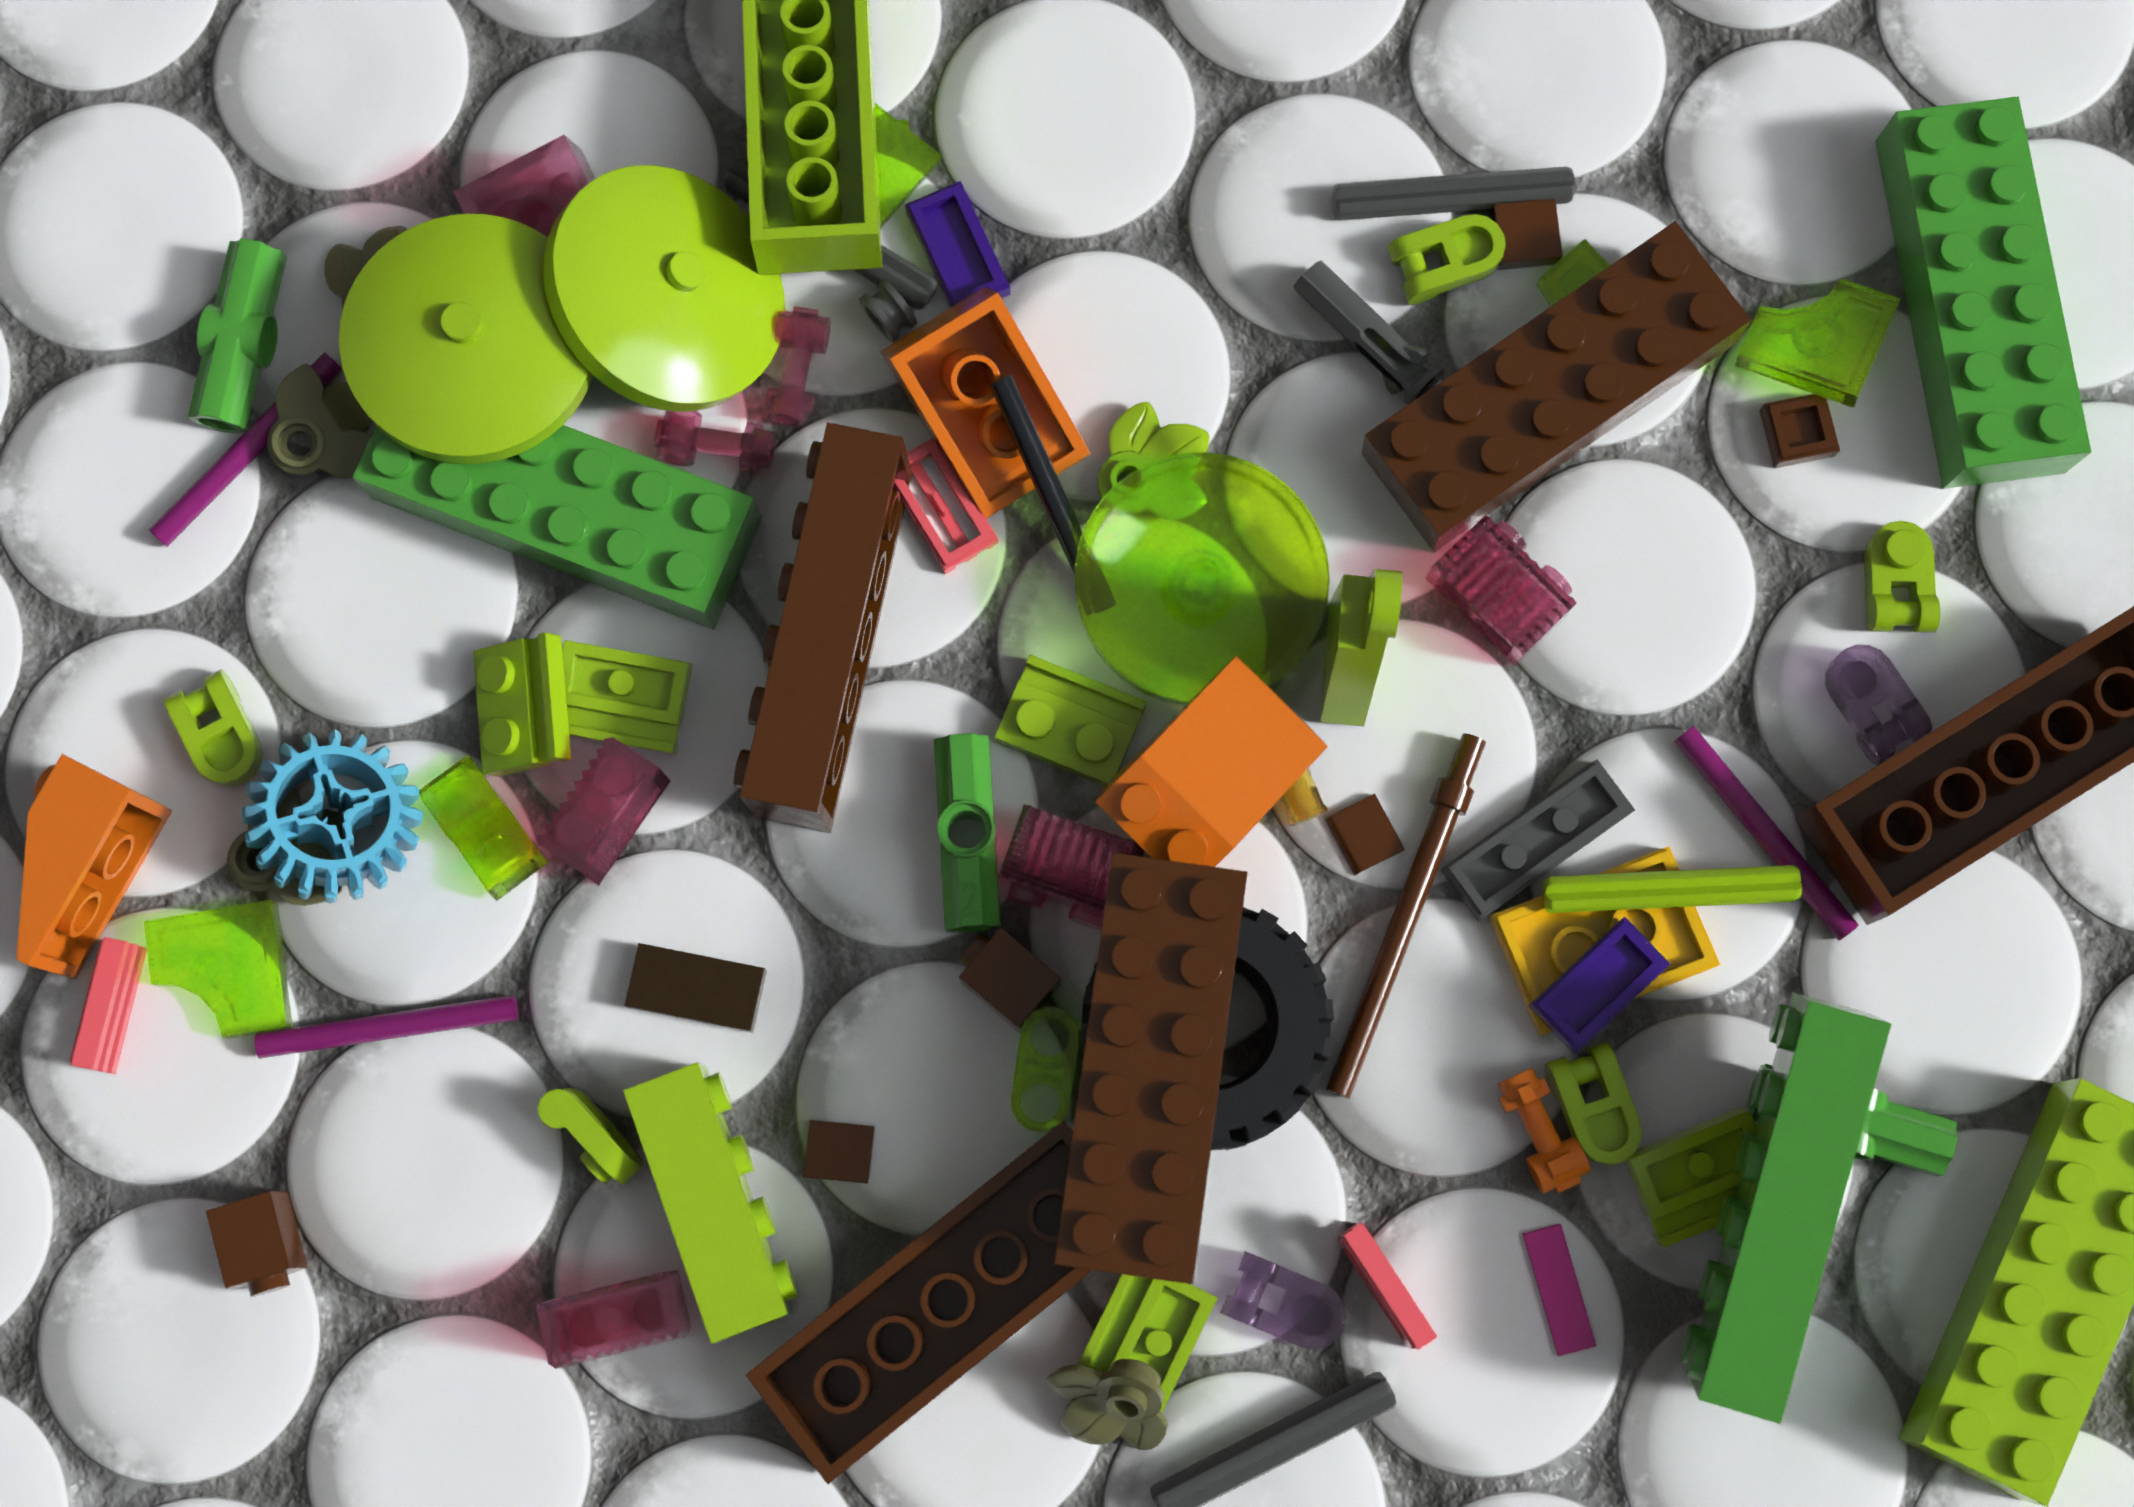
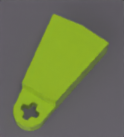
M1374 569L1370 577L1343 574L1329 603L1320 722L1354 726L1365 725L1388 638H1395L1397 633L1402 598V571Z

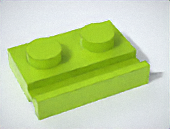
M544 632L537 634L538 637L520 638L473 651L483 775L501 777L548 766L550 762L571 760L562 638L560 635Z
M564 640L563 663L569 735L676 754L679 728L682 726L693 664Z
M1029 654L1022 676L1018 680L994 739L996 743L1105 786L1121 768L1138 723L1146 708L1147 701Z
M1739 1107L1637 1149L1633 1156L1625 1160L1645 1215L1649 1218L1653 1227L1655 1241L1663 1248L1716 1227L1725 1196L1736 1198L1741 1180L1740 1172L1733 1170L1736 1150L1742 1133L1753 1134L1756 1126L1749 1109Z
M1121 1274L1077 1365L1105 1372L1109 1370V1366L1114 1361L1120 1359H1134L1148 1364L1158 1372L1161 1378L1160 1387L1164 1397L1160 1411L1163 1413L1218 1297L1192 1284Z

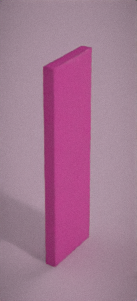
M1557 1224L1523 1233L1557 1356L1595 1347L1596 1342L1562 1225Z

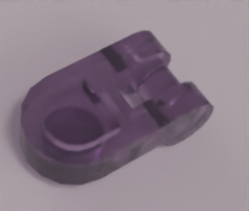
M1856 644L1844 649L1829 663L1825 672L1827 691L1855 732L1856 740L1862 752L1874 764H1880L1895 755V746L1906 739L1912 742L1917 741L1932 731V723L1928 714L1891 660L1880 649L1870 645ZM1885 700L1892 710L1893 718L1881 724L1871 708Z
M1244 1252L1237 1269L1243 1272L1234 1297L1227 1294L1220 1311L1221 1314L1301 1348L1311 1350L1327 1348L1338 1340L1345 1328L1347 1316L1344 1303L1337 1292L1325 1284L1249 1252ZM1267 1283L1286 1290L1276 1315L1258 1307Z

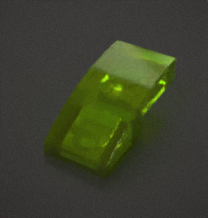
M469 754L419 790V797L446 837L459 849L486 891L496 901L549 863L486 775L482 774V770Z

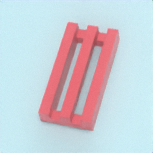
M934 437L907 452L913 476L958 548L950 553L948 552L904 480L895 478L893 487L900 492V499L904 504L905 510L945 574L949 573L961 563L973 559L980 552L998 544L999 539ZM931 456L978 532V537L971 541L967 539L920 463L924 459Z
M103 937V940L100 941L69 1061L71 1066L116 1074L147 948L108 937Z
M1356 1223L1338 1235L1339 1239L1337 1242L1405 1346L1419 1350L1436 1339L1437 1335L1363 1223Z

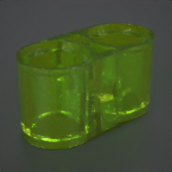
M1043 1007L1032 1012L1024 1021L1020 1032L1011 1093V1109L1017 1123L1026 1131L1034 1134H1047L1063 1120L1066 1121L1070 1111L1079 1050V1029L1074 1018L1066 1011L1056 1007ZM1045 1022H1055L1062 1025L1069 1035L1067 1047L1056 1056H1045L1038 1053L1031 1043L1034 1030ZM1036 1086L1051 1088L1057 1093L1060 1100L1058 1112L1053 1118L1045 1122H1036L1029 1119L1022 1110L1024 1095L1029 1089Z

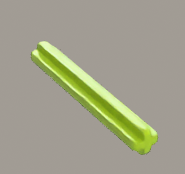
M1794 865L1550 876L1543 881L1542 887L1543 904L1545 910L1549 913L1793 902L1800 898L1802 893L1801 874L1798 867Z

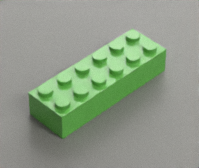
M2019 96L1896 111L1875 143L1942 489L2065 474L2092 451Z
M565 425L537 446L521 454L503 460L479 464H454L423 457L394 442L376 426L352 477L371 499L712 630H715L762 519L755 499L752 496Z
M1792 992L1789 1006L1779 1003L1776 1008L1769 1033V1042L1775 1043L1777 1047L1771 1070L1766 1068L1760 1069L1751 1099V1106L1758 1108L1757 1123L1753 1134L1742 1133L1735 1154L1733 1170L1740 1172L1739 1188L1736 1198L1725 1196L1717 1220L1716 1234L1722 1236L1721 1253L1718 1262L1707 1260L1699 1285L1698 1298L1705 1300V1311L1700 1326L1690 1323L1681 1351L1680 1362L1687 1364L1686 1376L1690 1377L1698 1400L1781 1424L1892 1025L1873 1014Z

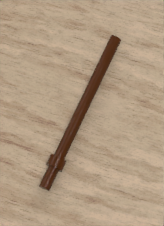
M1467 733L1462 734L1446 777H1439L1429 801L1434 806V809L1325 1089L1347 1099L1351 1097L1458 815L1465 816L1474 794L1470 784L1486 745V741L1477 736Z

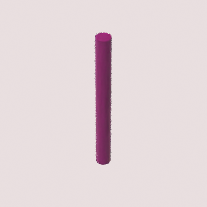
M325 352L311 365L321 379L324 388L343 370ZM276 401L148 529L165 546L168 547L267 447L269 431L279 419Z
M1692 726L1679 736L1674 743L1775 865H1794L1798 867L1802 883L1801 896L1837 940L1840 941L1859 926L1856 920L1695 726Z
M514 995L260 1032L255 1034V1051L258 1058L261 1059L515 1021L518 1019L517 1002Z

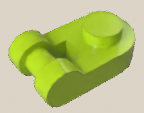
M1472 214L1403 235L1389 243L1387 250L1393 265L1401 266L1406 279L1402 284V289L1408 304L1417 305L1435 298L1440 293L1480 281L1493 274L1500 265L1506 243L1504 233L1496 222L1489 217ZM1439 251L1444 266L1429 271L1424 256Z
M1902 520L1890 522L1872 535L1865 548V599L1868 629L1870 632H1891L1894 626H1911L1914 632L1935 633L1940 622V602L1936 596L1932 541L1925 530L1914 523ZM1891 587L1909 588V601H1895Z
M220 669L204 678L205 685L188 694L180 690L165 698L164 705L194 766L200 774L220 786L235 787L247 783L256 775L262 762L263 750L260 740L241 704L240 696L226 672ZM217 708L221 719L202 727L200 716Z
M1608 1042L1587 1048L1586 1056L1569 1062L1565 1057L1546 1062L1544 1067L1550 1087L1558 1099L1571 1136L1577 1139L1587 1159L1592 1163L1611 1165L1622 1163L1627 1158L1633 1156L1641 1142V1123L1616 1056ZM1597 1080L1605 1098L1585 1104L1579 1086Z
M576 1088L554 1089L545 1093L539 1100L538 1115L541 1121L551 1128L565 1127L585 1149L580 1155V1159L588 1170L602 1183L607 1184L614 1178L619 1183L625 1185L644 1167L645 1164L635 1148L581 1090Z

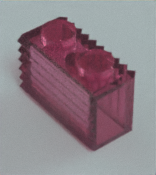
M1485 515L1431 567L1426 580L1516 666L1566 618L1576 605L1573 597L1569 596L1572 588L1564 576L1549 565H1545L1541 569L1537 562L1531 560L1529 555L1524 552L1527 548L1524 539L1512 526L1504 521H1500L1496 525L1490 517Z
M614 737L605 738V748L596 749L598 758L589 760L590 769L582 771L583 780L575 781V791L567 792L568 801L559 803L561 812L553 813V823L544 825L546 834L537 835L538 845L598 886L671 781L663 773L662 769Z
M1024 804L998 876L999 884L1010 887L1007 898L1017 903L1043 910L1046 900L1071 908L1068 919L1093 929L1102 930L1112 853L1144 857L1145 851L1136 842L1127 838H1121L1116 834H1110L1104 830H1099Z
M678 1270L664 1271L537 1303V1313L547 1361L555 1369L687 1337L692 1329Z

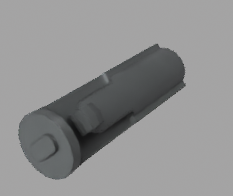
M1322 260L1312 265L1293 285L1294 290L1382 374L1386 388L1392 395L1402 390L1408 393L1403 400L1406 405H1409L1432 389L1442 378L1445 370L1440 365H1436L1431 370L1423 366L1428 361L1426 359L1430 354L1428 350L1409 344Z

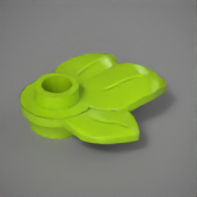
M1141 402L1132 406L1116 420L1110 430L1109 448L1111 457L1103 463L1097 478V487L1101 499L1112 510L1124 514L1138 513L1146 509L1165 520H1176L1195 513L1207 503V499L1199 485L1190 477L1198 470L1205 459L1209 446V433L1202 428L1190 424H1168L1161 428L1157 414L1149 402ZM1124 472H1133L1140 478L1141 482L1136 488L1127 490L1119 486L1117 478Z

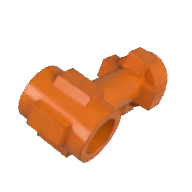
M1532 1067L1498 1083L1497 1085L1503 1095L1498 1100L1504 1113L1517 1109L1537 1151L1536 1154L1525 1160L1540 1192L1545 1194L1555 1190L1556 1193H1560L1581 1183L1580 1177L1591 1172L1588 1159L1574 1136L1561 1142L1540 1099L1551 1092L1544 1077L1538 1079Z

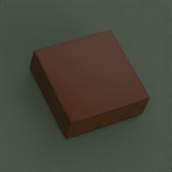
M1555 199L1494 204L1491 211L1492 220L1501 228L1506 243L1498 270L1560 264L1563 254Z
M1825 392L1766 403L1759 410L1774 469L1834 457L1840 451Z

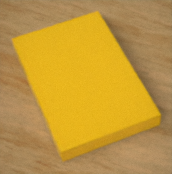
M1667 846L1598 874L1677 871L1679 868L1670 847ZM1539 896L1493 914L1489 917V920L1537 1035L1540 1037L1552 1031L1528 1005L1624 916L1670 963L1634 999L1719 966L1720 962L1696 907L1549 913L1545 910L1543 896Z

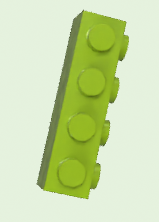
M697 1062L623 1090L711 1344L724 1341L794 1314L789 1300L799 1297L797 1285L787 1260L783 1259L776 1262L767 1237L777 1233L775 1223L764 1196L753 1199L745 1174L754 1171L753 1161L742 1134L731 1137L723 1112L731 1110L733 1107L720 1072L709 1075L707 1067Z

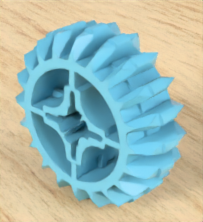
M334 729L329 734L328 745L318 747L316 737L308 732L303 736V752L298 753L292 746L283 743L278 748L282 765L273 761L263 760L259 765V774L265 782L253 781L247 785V797L255 803L242 808V821L255 827L245 833L246 846L255 849L263 848L256 856V865L260 870L271 869L280 865L274 876V883L279 888L289 885L295 877L300 879L298 896L303 900L308 899L312 895L314 885L324 886V898L330 904L336 902L338 887L348 886L349 894L354 900L361 899L364 893L362 880L366 878L374 887L383 889L387 886L388 882L383 866L392 871L402 872L406 868L407 859L401 851H411L417 848L419 836L410 829L422 824L423 812L415 807H411L412 804L419 800V789L415 785H401L408 777V768L404 763L385 768L390 759V750L386 745L377 748L371 755L366 754L367 738L363 734L357 735L354 738L352 747L341 746V733ZM333 774L357 779L370 787L374 792L371 793L368 788L359 790L344 788L337 782ZM310 779L313 797L307 803L293 808V815L277 819L280 806L286 796L296 786ZM324 794L327 797L330 808L338 809V816L344 811L341 838L339 837L336 825L327 824L328 816L322 821ZM387 814L388 823L380 838L370 848L356 855L353 835L357 830L371 825L372 818ZM296 840L298 845L312 842L321 844L329 850L333 860L310 856L300 851L290 841Z

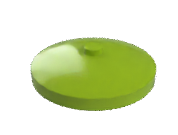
M637 165L615 169L597 177L582 188L563 208L551 228L544 252L543 275L546 298L552 317L561 336L576 358L592 375L616 393L644 406L674 412L704 410L720 405L735 397L751 385L771 363L782 338L785 323V295L780 274L758 275L750 241V217L729 196L715 186L687 172L663 166Z
M469 213L449 215L420 223L402 232L380 248L362 268L351 286L343 306L339 328L340 358L347 383L355 399L370 420L394 442L416 454L437 461L454 464L489 463L521 454L537 446L562 427L576 411L585 397L594 375L582 365L567 346L552 317L546 298L543 275L544 252L548 239L545 235L520 222L500 216Z

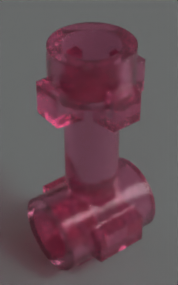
M794 306L793 312L780 310L777 317L775 341L779 344V348H786L787 351L780 388H768L765 404L766 407L770 408L768 418L782 425L803 426L805 425L807 413H813L815 397L812 394L805 393L811 353H826L831 326L830 317L819 316L817 309Z
M665 410L664 420L658 419L654 445L658 448L657 458L662 462L676 466L694 465L696 452L740 458L739 467L742 471L756 473L757 467L770 469L775 451V432L764 430L763 424L747 422L745 431L738 433L701 427L703 416L697 411L674 412Z

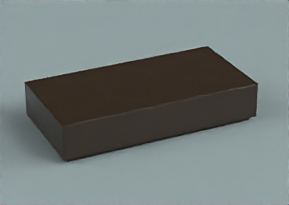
M638 943L624 1006L630 1009L753 1033L767 970L762 967Z

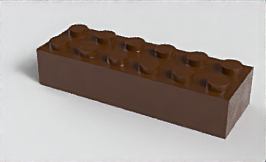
M1674 221L1366 433L1361 454L1431 550L1435 552L1738 343L1752 320L1678 223Z
M827 422L823 441H813L810 447L806 477L813 480L808 503L800 501L795 511L792 539L799 540L794 564L786 562L781 571L777 597L779 601H784L785 604L780 626L771 624L765 638L763 662L771 664L765 688L756 686L751 698L748 723L756 726L751 750L742 749L739 753L734 772V787L741 789L740 798L758 819L831 833L905 509L900 499V492L895 490L893 485L896 478L904 480L907 486L910 487L912 470L903 437Z
M2134 606L1795 817L1866 925L1895 913L2134 762Z
M1112 853L1055 1265L1193 1284L1247 871Z
M1065 1120L745 1375L827 1484L846 1471L1093 1271L1054 1264L1073 1130Z

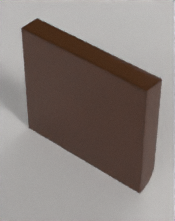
M1375 794L1325 819L1355 876L1405 850Z
M810 1120L803 1177L868 1184L875 1127Z

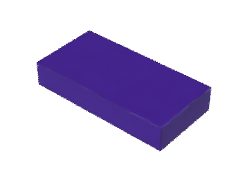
M961 181L905 204L906 214L950 308L983 287H988L998 292L1001 298L1011 295L1008 281Z
M1624 916L1528 1007L1574 1054L1660 975L1670 963Z

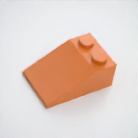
M983 287L880 351L931 436L936 440L986 519L1035 489L989 384L1012 374L1057 475L1091 454L999 293L988 287Z
M1235 655L1101 789L1095 802L1151 858L1215 867L1239 844L1324 752L1328 745L1251 668Z
M61 754L57 763L49 766L39 777L33 792L35 800L28 811L16 960L31 967L76 979L173 810Z

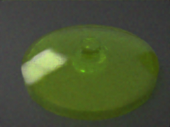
M1209 452L1185 453L1165 457L1142 466L1118 482L1100 501L1085 526L1077 550L1074 573L1075 598L1082 626L1095 651L1105 664L1118 677L1144 694L1161 701L1183 706L1235 655L1269 687L1286 676L1306 653L1319 630L1328 602L1330 585L1329 563L1323 537L1315 519L1298 495L1274 474L1254 463L1225 454Z

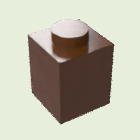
M1002 928L991 939L985 933H981L958 961L966 968L958 977L961 984L1019 1033L1061 985V978Z
M268 1191L206 1211L225 1289L248 1287L250 1297L260 1296L290 1286L288 1274L308 1268L289 1192Z

